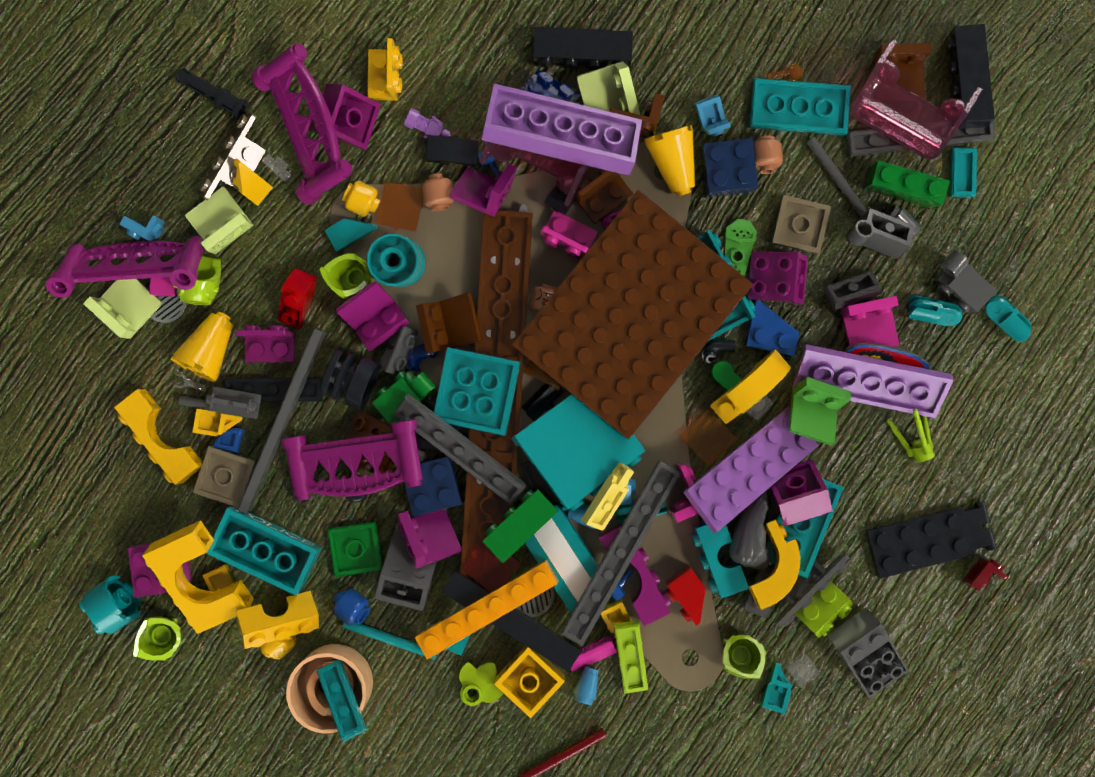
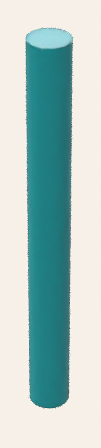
M345 622L343 623L342 628L425 656L418 643L363 624L350 626Z

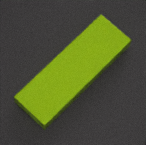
M639 621L614 624L624 694L648 690Z

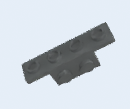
M840 553L825 569L815 560L808 579L798 575L794 586L784 597L789 605L773 622L779 628L782 625L785 627L789 625L795 618L794 613L800 607L802 609L806 608L813 600L811 596L817 590L820 592L824 590L830 583L828 579L834 573L839 574L847 567L846 561L850 557L845 553Z

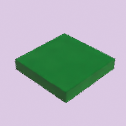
M377 521L327 529L334 577L382 570L383 559Z

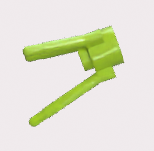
M913 410L920 438L912 442L913 447L909 446L892 420L887 419L888 425L905 448L908 457L914 456L916 462H924L935 457L926 416H922L921 422L918 410Z

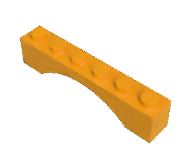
M546 559L469 606L423 630L415 639L426 659H429L557 585L559 580Z

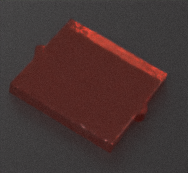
M482 542L477 549L472 550V555L461 568L488 591L493 592L503 586L505 582L510 581V576L521 563L513 556H510L502 563Z

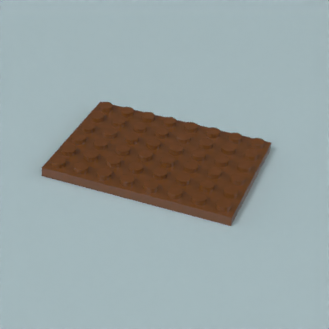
M638 189L512 346L624 437L630 439L754 284Z

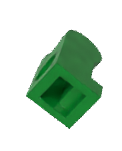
M717 362L710 368V377L725 392L742 380L734 373L733 367L728 362Z

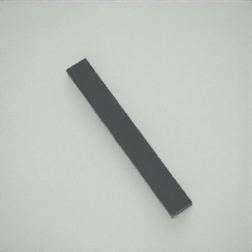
M315 328L311 333L239 504L238 510L248 513L253 509L327 331L321 328Z
M658 460L561 630L563 636L583 646L681 474L680 471Z

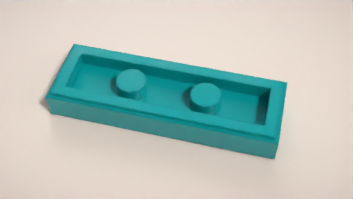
M337 659L317 669L316 671L341 741L345 742L367 731L342 660Z

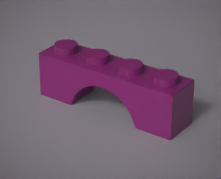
M622 523L599 534V538L606 551ZM642 547L637 549L630 562L640 575L638 592L631 601L643 626H646L670 614L668 606L672 604L665 591L660 593L657 584L661 582L654 569L649 571L646 565L649 558Z

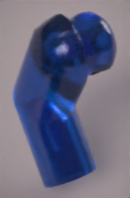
M424 343L413 348L406 368L417 372L422 359L428 357L435 358L438 352L426 354Z

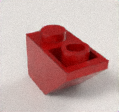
M296 268L282 285L277 321L301 329L315 295L318 277Z
M687 565L665 581L669 587L665 591L673 603L678 600L683 608L679 611L686 621L690 622L692 620L697 626L701 622L706 588L692 568Z

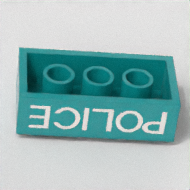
M232 506L226 509L214 534V542L206 554L291 594L297 595L303 591L323 546L250 512H241L237 507Z

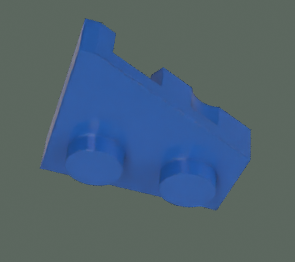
M756 300L754 302L756 311L753 312L756 317L750 320L745 347L768 352L776 349L779 354L793 357L799 332L761 301Z

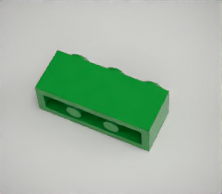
M878 160L870 166L864 190L935 209L944 204L950 181Z
M532 489L521 498L523 502L521 506L517 509L512 506L502 516L505 520L499 526L494 523L484 532L487 536L483 540L484 544L502 563L559 512L539 489L535 493Z

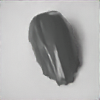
M766 492L761 494L743 510L733 530L732 542L729 544V556L734 562L764 571L769 565L768 550L765 549L766 531L763 526L765 514L768 510Z

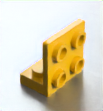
M387 38V50L368 49V98L372 100L398 101V93H402V78H399L398 69L403 67V57L400 54L399 46L395 45L393 38Z

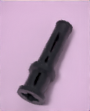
M185 68L178 71L176 82L211 100L217 109L228 111L237 120H239L242 114L245 115L249 106V102L246 99L237 98L226 88H217Z

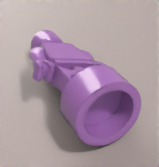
M413 108L410 109L404 123L405 127L412 130L416 128L425 132L424 138L428 136H451L450 131L443 129V122L435 118V116L432 115V118L429 120L421 116L420 111Z

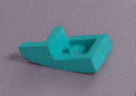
M344 218L326 229L325 232L335 251L339 252L357 240L366 238L378 230L379 227L375 224L362 222L356 218Z
M774 662L760 707L786 714L792 686L786 679L781 665Z

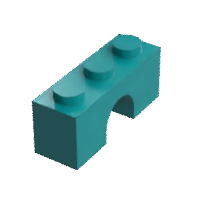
M705 522L692 526L694 533L691 534L694 546L700 548L702 556L699 557L703 570H708L710 579L707 582L712 594L716 593L722 599L749 589L740 564L733 562L728 565H721L718 562L717 554L719 549L723 545L732 542L727 526L725 525L715 533L710 530Z

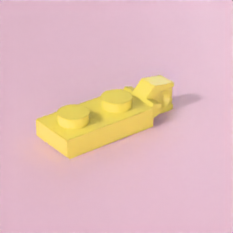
M619 462L602 485L581 521L601 531L604 530L629 491L627 485L634 471L627 465Z

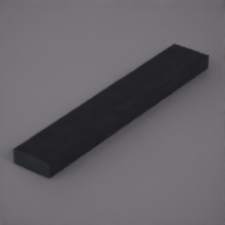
M456 570L442 591L443 594L464 607L491 593ZM517 608L491 622L500 630L567 672L570 671L582 651L576 645Z

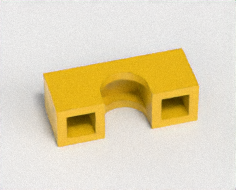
M311 591L286 597L287 611L279 617L266 615L261 604L237 610V622L244 648L260 647L268 642L284 640L289 636L309 633L314 629H318L319 614Z

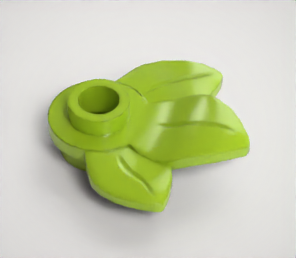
M467 662L462 667L459 674L462 684L460 697L466 705L475 706L482 701L493 703L504 694L494 685L497 674L495 663H484L476 669L474 665ZM475 689L477 695L470 696L468 690Z

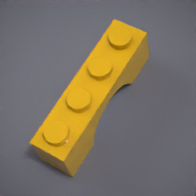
M146 389L135 390L114 407L118 412V419L124 425H128L134 432L132 434L133 438L140 445L146 447L149 451L147 453L148 457L155 464L161 466L164 470L162 472L163 476L168 482L175 485L182 484L201 469L203 461L191 446L173 448L166 445L159 438L155 422L161 408Z

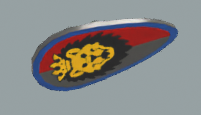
M858 343L844 351L846 353L929 369V363L922 357L887 345Z

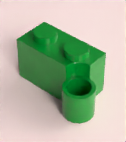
M402 371L393 379L395 383L389 389L384 387L374 395L376 400L372 404L390 425L393 422L400 421L393 413L408 393L419 402H422L436 388L424 372L416 376L412 371L408 374Z

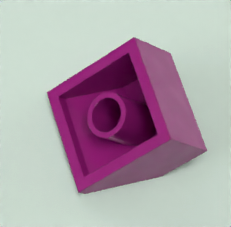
M326 84L323 97L331 114L338 142L366 150L381 104L343 84ZM314 122L313 127H312V131H314V132H316V133L319 134L318 130L315 129V122Z
M812 459L795 465L770 487L777 511L784 526L833 511L828 489Z
M151 543L139 544L128 548L134 597L167 593V590L160 585L155 573L146 565L145 559L142 556ZM187 561L183 563V573L192 584L190 562Z

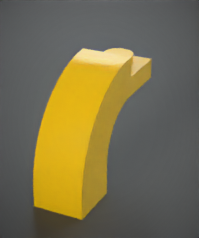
M775 349L760 360L741 381L716 399L710 406L722 421L727 424L739 414L746 412L769 393L787 375L791 367Z
M776 520L763 525L776 554L774 570L765 580L748 587L758 610H763L782 600L794 586L799 574L800 552L796 539L786 543L784 539L787 537L786 531L781 523L777 524Z

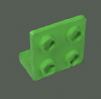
M806 377L792 389L788 431L830 446L833 445L836 435L837 411L851 400V391Z

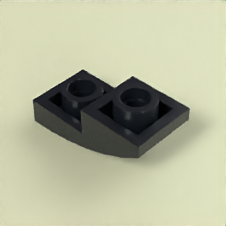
M428 136L426 139L425 161L444 165L455 163L475 167L478 160L479 141L455 137Z

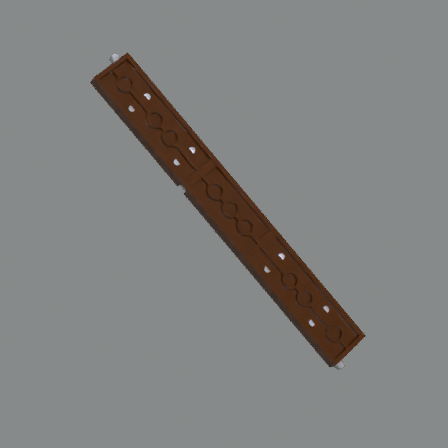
M525 204L521 205L519 212L498 211L495 217L483 213L477 322L481 341L475 343V353L518 361L521 364L506 435L503 436L471 428L469 431V440L515 476L517 475L518 446L516 447L511 438L519 433L524 355L513 347L512 344L526 328L533 213L528 212ZM467 472L460 573L488 591L493 592L510 581L511 556L502 563L484 544L483 540L487 537L484 532L494 523L499 526L505 520L502 516L512 506H515V501L510 505Z

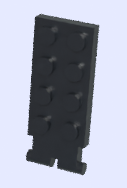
M985 501L975 502L976 507L963 510V507L959 506L865 530L877 577L882 579L975 555V549L986 547L987 551L997 549L992 527L983 528L982 524L990 522Z

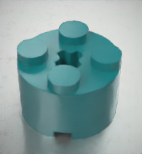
M117 575L110 576L86 592L84 598L79 602L81 610L87 614L92 622L93 629L98 634H103L104 632L113 634L138 618L142 612H138L141 600L140 597H134L133 586L127 581L125 583L119 581L118 579L121 577Z

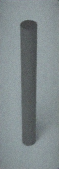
M813 137L807 142L808 146L861 218L867 209L817 139Z

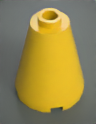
M692 125L645 138V145L671 193L676 192L677 196L691 193V188L695 186Z
M219 311L216 314L210 313L174 352L171 360L185 370L193 371V374L201 378L216 382L233 324L229 322L231 318Z

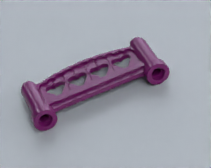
M298 43L291 45L268 64L258 66L252 71L251 77L257 88L265 92L272 91L305 179L297 183L295 188L296 194L303 203L310 205L319 200L321 194L348 178L352 173V166L348 161L341 160L337 135L331 114L318 85L303 63L307 56V50ZM294 74L297 75V82L301 86L299 94L289 92L288 90ZM303 97H305L306 105L310 109L308 117L298 115L297 113ZM312 120L315 122V129L319 132L317 140L307 138L306 136ZM321 143L324 145V152L328 155L326 163L316 161L315 159Z
M193 236L187 243L136 241L85 249L80 244H74L68 248L56 272L49 276L46 288L52 295L65 298L71 295L75 283L170 277V281L175 287L189 290L195 286L198 278L197 269L205 251L201 244L204 239L199 236ZM177 254L167 262H162L159 258L162 255L170 256ZM140 256H152L144 263L138 264L135 260L137 257ZM129 257L119 265H113L111 262L115 258L123 259ZM93 259H104L94 267H89L87 264L88 261Z
M416 419L391 423L392 433L308 445L305 435L282 438L281 445L282 449L286 450L293 496H296V501L310 499L311 493L350 497L382 491L400 482L406 483L407 487L422 485L421 480H423L415 435V430L418 429ZM385 452L396 464V472L388 470L386 473H382L379 466ZM362 456L373 466V475L365 473L364 476H360L357 473ZM340 458L352 471L351 478L343 476L342 479H338L336 477L335 471ZM318 462L329 472L330 479L328 481L325 479H321L319 482L315 481L313 475Z

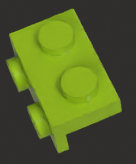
M830 581L821 592L817 590L811 596L813 600L806 608L802 609L800 607L794 614L820 638L822 635H828L835 626L833 624L839 618L844 619L851 612L853 603L849 597Z

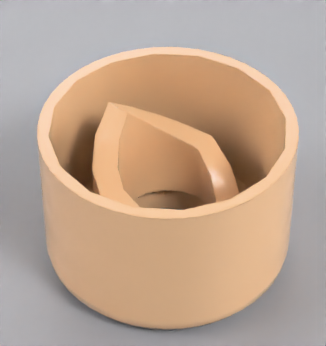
M328 644L313 650L297 665L288 680L286 697L289 709L294 718L311 731L318 733L338 732L327 699L319 688L317 669L337 659L342 660L360 712L363 711L371 696L373 676L370 666L358 651L349 646Z

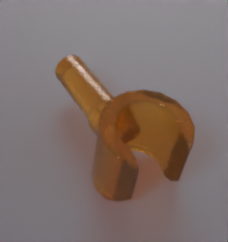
M793 64L783 71L767 74V78L775 79L789 75L791 81H796L803 77V71L800 65Z

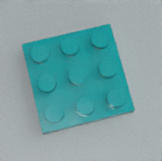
M447 347L434 413L448 424L505 436L521 362Z

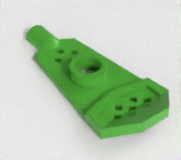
M737 219L725 228V255L730 258L733 268L737 271L739 270L740 274L745 276L757 231L749 220ZM735 252L742 254L740 261H736L733 258Z

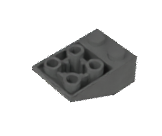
M398 523L395 526L374 599L423 611L427 604L437 561L415 569Z
M867 608L826 635L868 698L880 692L909 671L883 625Z

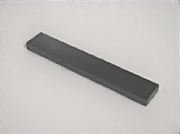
M953 119L850 131L846 135L849 158L986 142L996 139L994 122L988 127L958 130L957 122H954Z
M409 393L393 413L401 421L416 419L418 429L415 432L510 505L526 487L527 484Z

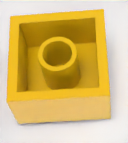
M525 645L495 677L494 685L526 715L532 718L565 682V677L548 659Z

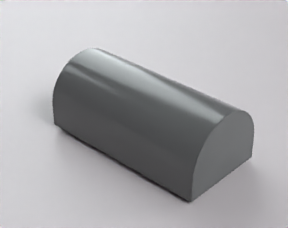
M872 271L825 287L826 298L833 311L882 293V287Z

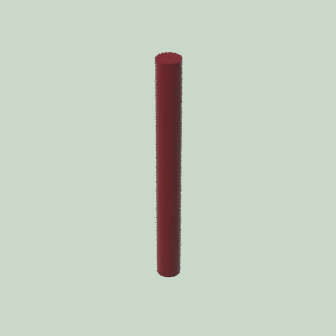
M601 728L517 777H537L606 738L607 735L604 729Z

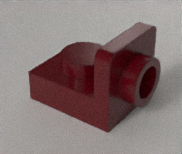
M979 558L962 581L969 587L979 591L988 585L992 574L1003 580H1006L1008 576L1002 572L1004 567L995 560L990 559V561Z

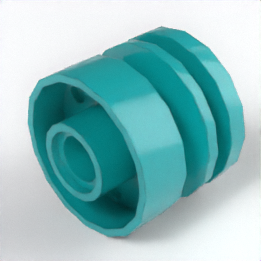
M386 234L371 244L367 253V266L371 275L378 282L392 287H408L415 284L422 277L426 268V257L423 249L416 241L400 234ZM399 256L400 262L395 266L394 260Z

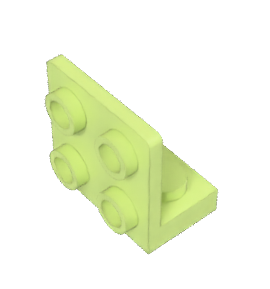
M623 61L577 76L584 106L605 111L614 108L640 115L629 67Z
M224 187L213 193L209 200L205 199L185 215L197 233L204 239L201 242L206 251L217 254L254 226Z
M137 279L116 280L100 298L89 297L83 304L119 337L131 339L162 305V302L156 296L150 295L149 290Z

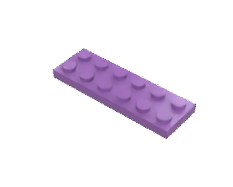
M806 344L792 382V389L806 377L851 391L850 401L912 414L913 410L917 409L919 415L936 418L954 379L953 375L949 373Z
M790 406L782 410L683 492L713 533L723 528L819 446L815 440L788 431Z

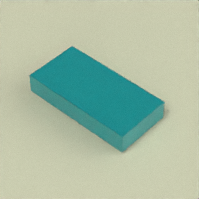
M953 147L950 149V198L976 197L977 148Z

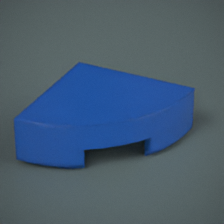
M233 428L225 431L215 440L213 447L236 453L239 452L244 429Z

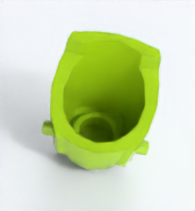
M354 253L339 256L319 269L327 285L343 299H350L375 280L369 271L367 262Z
M202 256L197 269L198 278L195 286L189 290L177 288L181 302L193 305H211L216 293L219 292L221 260Z
M145 618L135 639L134 656L151 661H166L167 658L172 657L181 643V626L177 623L178 618Z
M732 635L729 639L724 638L723 644H725V647L722 651L723 669L737 677L760 679L766 655L763 645L749 635Z

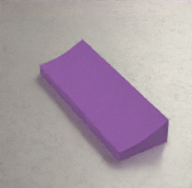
M494 84L482 140L630 175L635 164L642 120Z

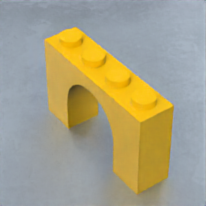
M201 520L151 543L142 555L146 565L155 573L160 585L167 590L175 606L179 607L186 617L187 623L193 627L197 634L237 617L236 611L250 607L254 600L242 580L215 591H206L193 586L186 579L183 573V563L207 553L214 542L213 537Z

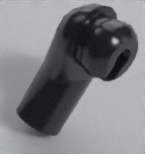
M712 340L703 349V360L708 364H713L721 352H735V340Z

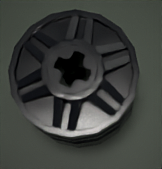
M339 347L325 369L321 385V395L329 397L332 394V399L338 401L343 393L346 392L345 404L362 410L373 391L381 363L363 357L358 365H355L357 353L351 352L347 356V349Z

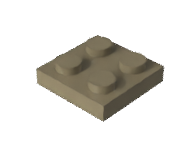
M783 195L771 244L816 255L820 254L831 206Z
M208 446L193 493L238 508L257 461Z

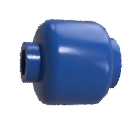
M348 589L345 592L340 591L333 599L334 615L347 625L361 624L370 612L369 600L354 589Z

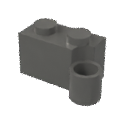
M869 208L848 231L847 239L854 246L862 245L897 259L911 246L915 226Z
M956 250L940 265L942 272L933 281L937 285V290L942 295L953 299L956 302L955 304L965 314L977 313L997 292L988 281L969 265V260Z

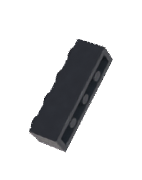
M985 24L954 26L945 41L946 50L950 51L948 73L952 74L953 80L950 94L951 98L955 99L953 120L957 122L958 130L988 127L995 120Z
M535 27L534 64L545 68L552 67L553 65H563L564 68L568 69L577 68V66H587L588 69L597 70L623 61L630 68L632 62L633 31Z

